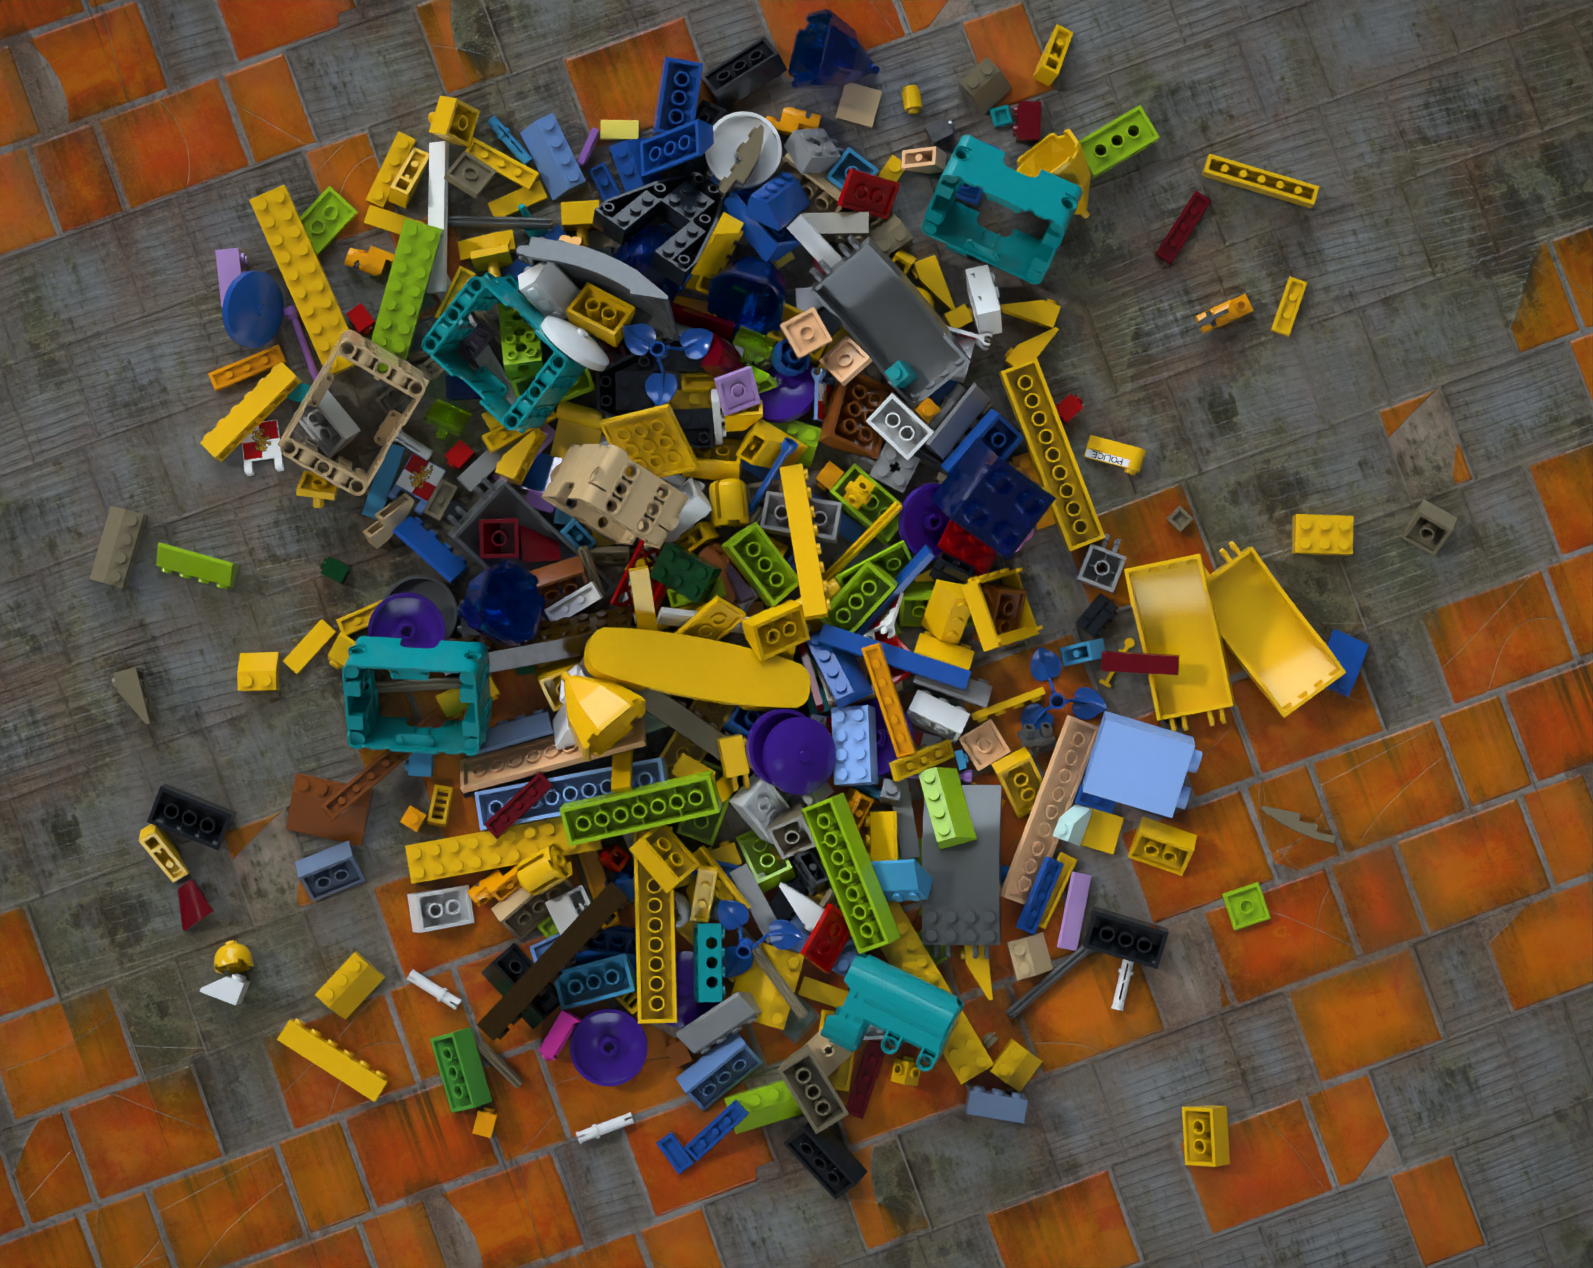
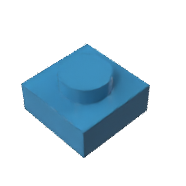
M962 750L954 751L958 770L966 769V764H969L967 753H963Z

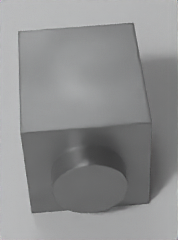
M946 116L926 125L924 128L932 147L952 138L953 131L955 130L952 121L947 120Z
M884 778L879 803L898 807L903 782Z

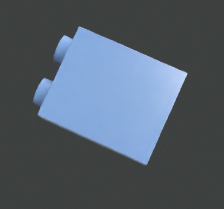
M1104 711L1082 781V789L1085 793L1172 818L1175 807L1185 809L1191 787L1185 786L1183 783L1187 771L1196 774L1202 758V751L1194 749L1195 742L1192 736Z

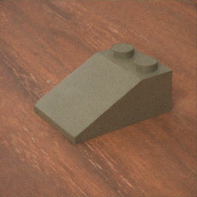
M134 667L113 673L112 684L114 689H117L118 693L145 724L156 725L157 721L143 668Z

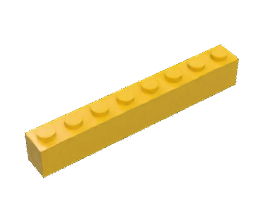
M802 463L779 467L804 617L806 620L829 617L828 611H831L830 599L825 597V592H828L827 581L822 579V573H825L824 563L819 561V555L822 554L821 545L816 543L815 536H819L817 524L813 525L812 517H816L814 505L810 506L809 499L812 498L811 487H807L806 480H809L808 469H804Z

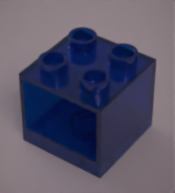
M978 437L931 497L952 521L1007 560L1013 556L1056 499L1034 477Z

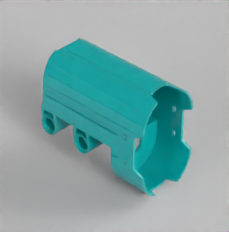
M861 953L860 956H856L844 979V982L850 988L843 1006L837 1007L834 1015L827 1016L821 1036L853 1052L859 1049L870 1025L886 1032L881 1042L883 1052L893 1054L904 1042L910 1043L921 1049L916 1061L917 1067L921 1071L931 1070L941 1058L962 1012L963 1001L958 996L870 954ZM887 1040H888L889 1044H890L891 1046L895 1047V1048H890V1047H888V1045H887ZM922 1057H923V1059H924V1061H925L926 1063L931 1064V1065H925V1064H923V1062H922Z

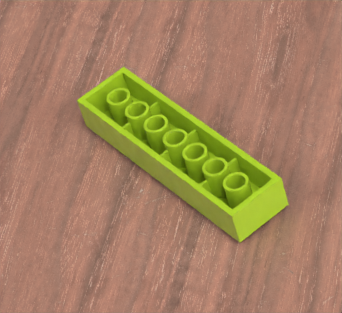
M405 218L371 339L381 348L407 361L443 233L441 228ZM380 363L377 368L383 372L388 369V366L385 363Z
M710 770L635 787L631 791L608 793L564 803L559 810L569 846H574L720 813L723 806L714 772Z
M844 793L801 809L858 953H864L901 938Z

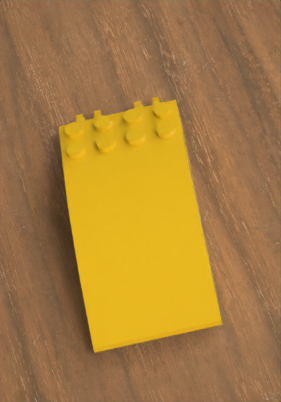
M1231 541L1229 545L1236 556L1231 559L1228 552L1221 548L1219 552L1226 563L1211 574L1205 568L1222 642L1271 704L1285 718L1344 675L1346 671L1327 644L1320 638L1282 589L1254 548L1247 547L1240 551L1237 545Z
M1201 554L1124 569L1131 607L1143 653L1180 655L1179 675L1148 674L1157 721L1169 719L1171 730L1177 732L1178 728L1175 717L1181 716L1184 731H1189L1187 715L1207 711L1210 726H1214L1215 717L1213 710L1219 709L1222 724L1227 723L1224 708L1236 705L1217 615Z

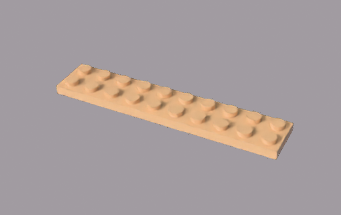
M1067 715L1002 887V897L1025 905L1045 856L1053 857L1059 838L1053 836L1057 822L1072 806L1089 761L1099 727Z
M636 716L632 721L634 726L632 731L602 756L590 755L592 757L591 760L647 746L645 717L639 718ZM553 735L460 760V789L463 793L536 775L539 772L544 773L586 761L583 759L577 744L557 750Z

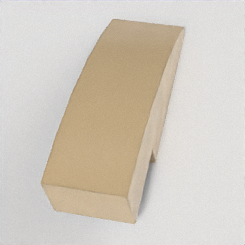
M404 493L375 514L378 521L363 531L372 546L378 549L395 534L393 530L408 516L415 502L413 498Z

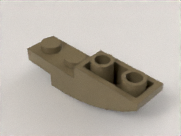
M762 125L758 128L754 127L748 135L750 137L746 143L742 142L737 148V159L741 162H736L730 169L732 173L729 177H724L718 184L720 187L718 189L719 193L723 197H726L736 183L743 187L753 173L762 150L764 127Z

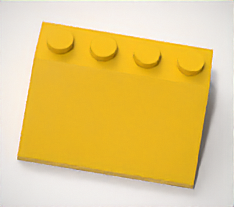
M763 942L759 944L791 990L795 992L804 956L792 950L777 949L771 944ZM753 957V964L750 969L738 975L735 979L731 996L736 992H751L762 1011L754 1022L784 1030L790 1006Z

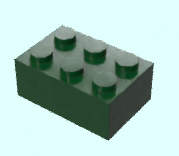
M665 542L650 573V577L696 603H706L722 569L674 542Z

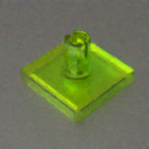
M741 325L732 344L745 349L740 361L745 363L747 356H749L746 365H752L756 354L768 359L776 341Z
M437 399L425 414L423 421L438 427L436 437L445 440L448 432L459 436L470 421L472 414Z

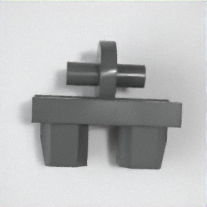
M1049 722L1042 723L1040 729H1035L1032 724H1024L1023 729L1017 731L1016 735L1020 739L1022 747L1031 748L1033 753H1038L1040 747L1052 745L1056 742L1053 728Z

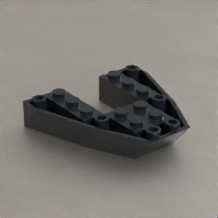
M697 171L658 180L607 199L594 210L592 226L622 246L655 218L660 217L679 231L654 252L652 267L682 288L719 220L725 197L719 193L718 189L720 187Z
M676 340L662 342L665 346L683 347L680 341ZM650 348L644 356H637L631 353L608 365L603 371L596 372V405L598 412L609 417H615L655 407V403L646 393L645 383L650 375L661 373L657 359L651 354ZM668 350L667 357L662 359L665 373H706L700 367L703 358L690 359L685 355V350ZM672 409L691 447L713 449L712 409Z

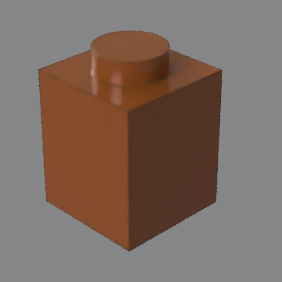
M678 1037L668 1041L669 1045H666V1049L674 1068L693 1061L689 1048Z

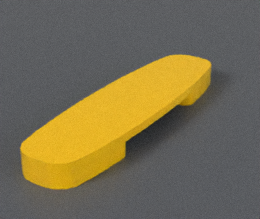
M603 627L588 639L584 651V665L593 677L612 680L623 687L638 691L650 689L696 700L736 705L744 710L769 712L775 709L797 710L808 700L810 694V675L803 665L776 655L760 661L751 648L706 638L653 630Z

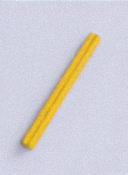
M895 501L822 575L823 581H828L835 577L903 509L902 504Z

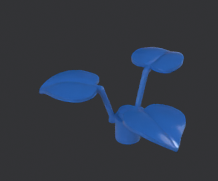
M648 324L623 326V336L628 349L637 356H644L650 348L651 354L659 363L661 374L654 373L650 375L645 383L646 393L656 406L669 402L677 391L678 383L676 377L673 374H665L662 359L667 357L668 350H685V355L688 358L701 359L708 353L713 339V333L709 330L693 328L681 334L679 341L683 347L665 346L661 341H656V332Z
M1039 647L1034 652L1030 663L1032 676L1037 681L1048 679L1052 694L1049 697L1050 705L1045 709L1037 703L1030 704L1024 708L1021 714L1022 729L1024 724H1032L1035 729H1040V725L1049 722L1052 726L1054 718L1047 711L1052 708L1061 709L1069 702H1074L1072 704V711L1080 719L1093 718L1102 711H1105L1107 707L1101 695L1089 687L1078 688L1074 693L1075 699H1065L1062 693L1056 692L1051 677H1056L1061 672L1062 662L1060 658L1043 647Z
M722 900L718 904L717 914L721 925L727 930H734L737 926L739 928L738 946L731 945L726 947L725 958H722V966H725L726 978L738 976L750 969L753 964V956L751 954L753 949H756L767 937H770L771 944L780 950L792 948L803 938L800 930L793 923L786 920H775L769 925L770 933H766L760 940L753 943L751 939L743 938V928L741 925L747 923L749 919V911L746 906L731 900Z

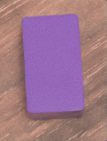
M529 489L526 501L534 509L553 515L556 507L541 497L543 495L542 492Z

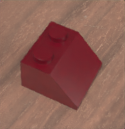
M713 333L710 349L703 357L700 367L714 378L746 367L739 353L716 333Z
M519 517L479 520L480 558L520 557Z

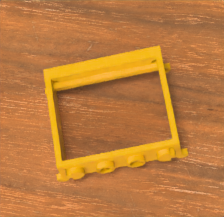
M1008 567L968 579V583L961 586L984 652L1039 634L1038 630L1043 629L1042 625L1037 627L1026 596L1019 628L997 635L980 584L998 579L1002 580L1003 585L1024 589L1018 573L1023 571L1022 567L1011 571Z

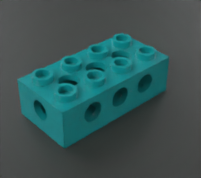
M693 923L694 1001L722 1002V998H725V986H722V978H725V966H722V958H725V948L721 945V939L725 938V929L721 927V923ZM708 938H711L713 941L710 948L706 946ZM709 957H711L713 960V964L711 967H707L706 961ZM709 977H712L713 984L708 987L706 981Z

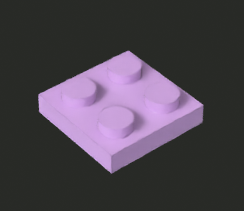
M747 366L714 378L721 408L725 416L761 403L752 367Z

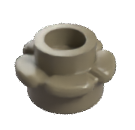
M988 1032L981 1039L983 1041L982 1045L987 1049L999 1039L995 1035L996 1032L993 1034Z

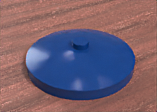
M246 271L237 276L228 287L223 301L222 316L224 327L229 337L236 344L248 348H259L270 342L278 332L284 314V300L277 281L265 272Z

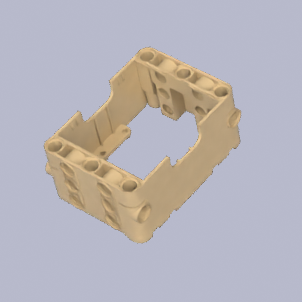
M346 330L340 336L278 443L281 453L303 468L330 481L333 485L344 489L352 495L360 496L365 493L383 463L388 449L422 398L429 380L425 378V374L409 362L381 348L353 330ZM337 355L373 374V378L379 381L381 379L412 397L403 413L394 409L390 410L375 434L374 441L382 446L367 473L362 468H356L352 471V462L340 455L334 462L318 453L319 443L306 436L301 442L302 437L294 430L295 426L299 424V419H302L306 405L309 404L312 407H317L332 384L334 375L329 372V369L332 368L331 365ZM380 363H385L388 369L382 372L378 370L377 366Z
M573 443L570 445L561 463L553 469L550 475L552 482H549L541 496L548 503L615 544L632 545L636 537L645 541V547L660 549L669 534L668 532L673 531L680 520L679 514L689 498L672 485L629 459L627 452L615 445L610 444L608 447L600 444H583L581 446ZM628 466L631 468L629 476L626 475V468ZM620 484L622 489L618 494L616 488ZM568 498L572 500L570 507L566 504ZM609 501L612 503V508L610 510H608L607 504ZM599 518H602L603 525L601 527L598 526Z

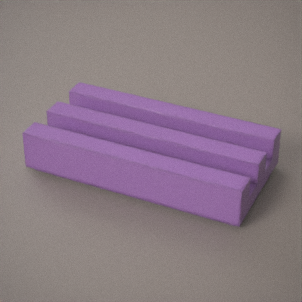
M592 127L577 160L578 165L583 168L586 167L600 136L599 130Z

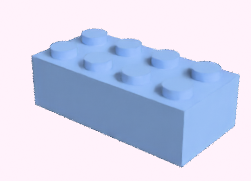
M861 705L842 707L840 709L838 707L831 708L832 738L836 748L834 785L847 787L878 784L875 707Z

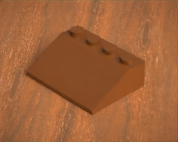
M862 373L857 374L845 386L835 378L818 441L835 449L877 459L883 437L866 420L892 392L896 393V390Z
M296 773L286 829L341 842L349 840L350 844L362 846L374 790H369L337 819L332 821L320 806L347 783Z

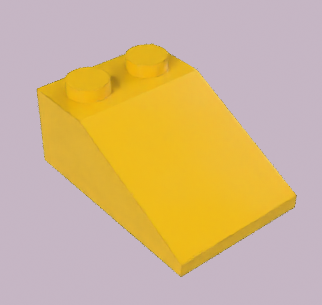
M1023 747L991 764L1018 819L1031 813L1043 781L1032 756L1026 747Z

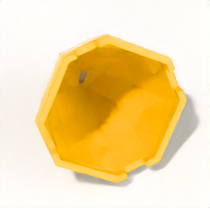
M1070 129L1064 130V135L1057 136L1055 133L1049 134L1018 158L1016 162L1018 168L1016 171L1028 177H1037L1041 169L1073 184L1079 185L1083 193L1074 214H1081L1086 219L1090 216L1087 208L1091 173L1082 146Z
M567 671L561 674V680L564 682L568 727L586 762L592 759L590 755L594 754L600 757L632 731L634 728L632 721L636 716L642 718L645 714L646 700L612 680L577 675L571 676Z

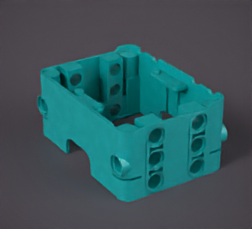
M963 135L935 188L936 191L925 212L921 231L927 236L1031 284H1040L1078 207V202L1083 193L1082 188L1041 169L1037 177H1028L1004 164L1003 158L1006 152L984 143L971 135ZM966 183L972 187L981 188L982 192L986 194L987 200L1001 204L1015 213L1028 210L1037 217L1050 220L1041 240L1017 229H1014L1011 236L1003 237L999 233L996 234L987 230L986 227H981L977 223L980 212L954 201L960 185Z
M488 272L483 277L474 276L467 281L422 341L423 350L452 377L461 378L483 399L479 403L506 429L516 430L522 434L527 429L539 428L544 424L546 418L553 412L556 405L586 369V366L562 352L545 335L541 328V323L546 317L503 277H495ZM497 300H500L505 306L518 310L522 318L535 330L534 333L554 351L535 376L531 386L523 395L518 397L513 405L504 397L509 391L508 387L486 366H481L478 370H474L467 361L455 352L460 347V340H467L475 330V327L469 323L470 320L468 319L471 312L489 311ZM537 388L540 389V395L536 394Z
M358 637L354 646L348 649L349 657L342 669L347 742L351 748L360 750L361 748L373 750L390 749V751L429 754H437L438 752H445V754L465 753L467 756H474L479 752L482 743L487 740L486 732L492 720L488 650L485 644L481 642L440 640L439 644L434 648H408L400 645L402 638ZM375 669H389L392 679L426 681L429 678V672L460 673L459 678L462 682L460 686V702L470 703L463 721L446 720L444 725L439 728H432V726L423 728L416 725L414 727L408 726V717L380 716Z

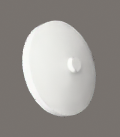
M741 111L728 114L714 124V144L705 152L708 167L719 181L724 177L728 178L732 173L730 171L732 166L736 162H741L737 159V148L742 142L746 143L750 138L748 135L754 127L758 128L760 125L764 127V135L759 160L746 184L742 187L736 183L733 188H754L765 183L774 175L781 161L782 145L777 130L766 118L753 112Z
M547 316L541 323V328L549 340L578 363L596 371H603L609 364V359L605 352L584 329L554 316Z

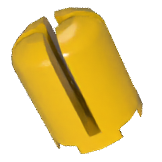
M729 478L716 480L710 484L709 500L712 508V527L722 528V525L736 527L750 524L745 482Z
M558 844L547 845L518 864L517 878L519 883L531 895H541L573 874L571 861L567 863L562 854L564 850Z

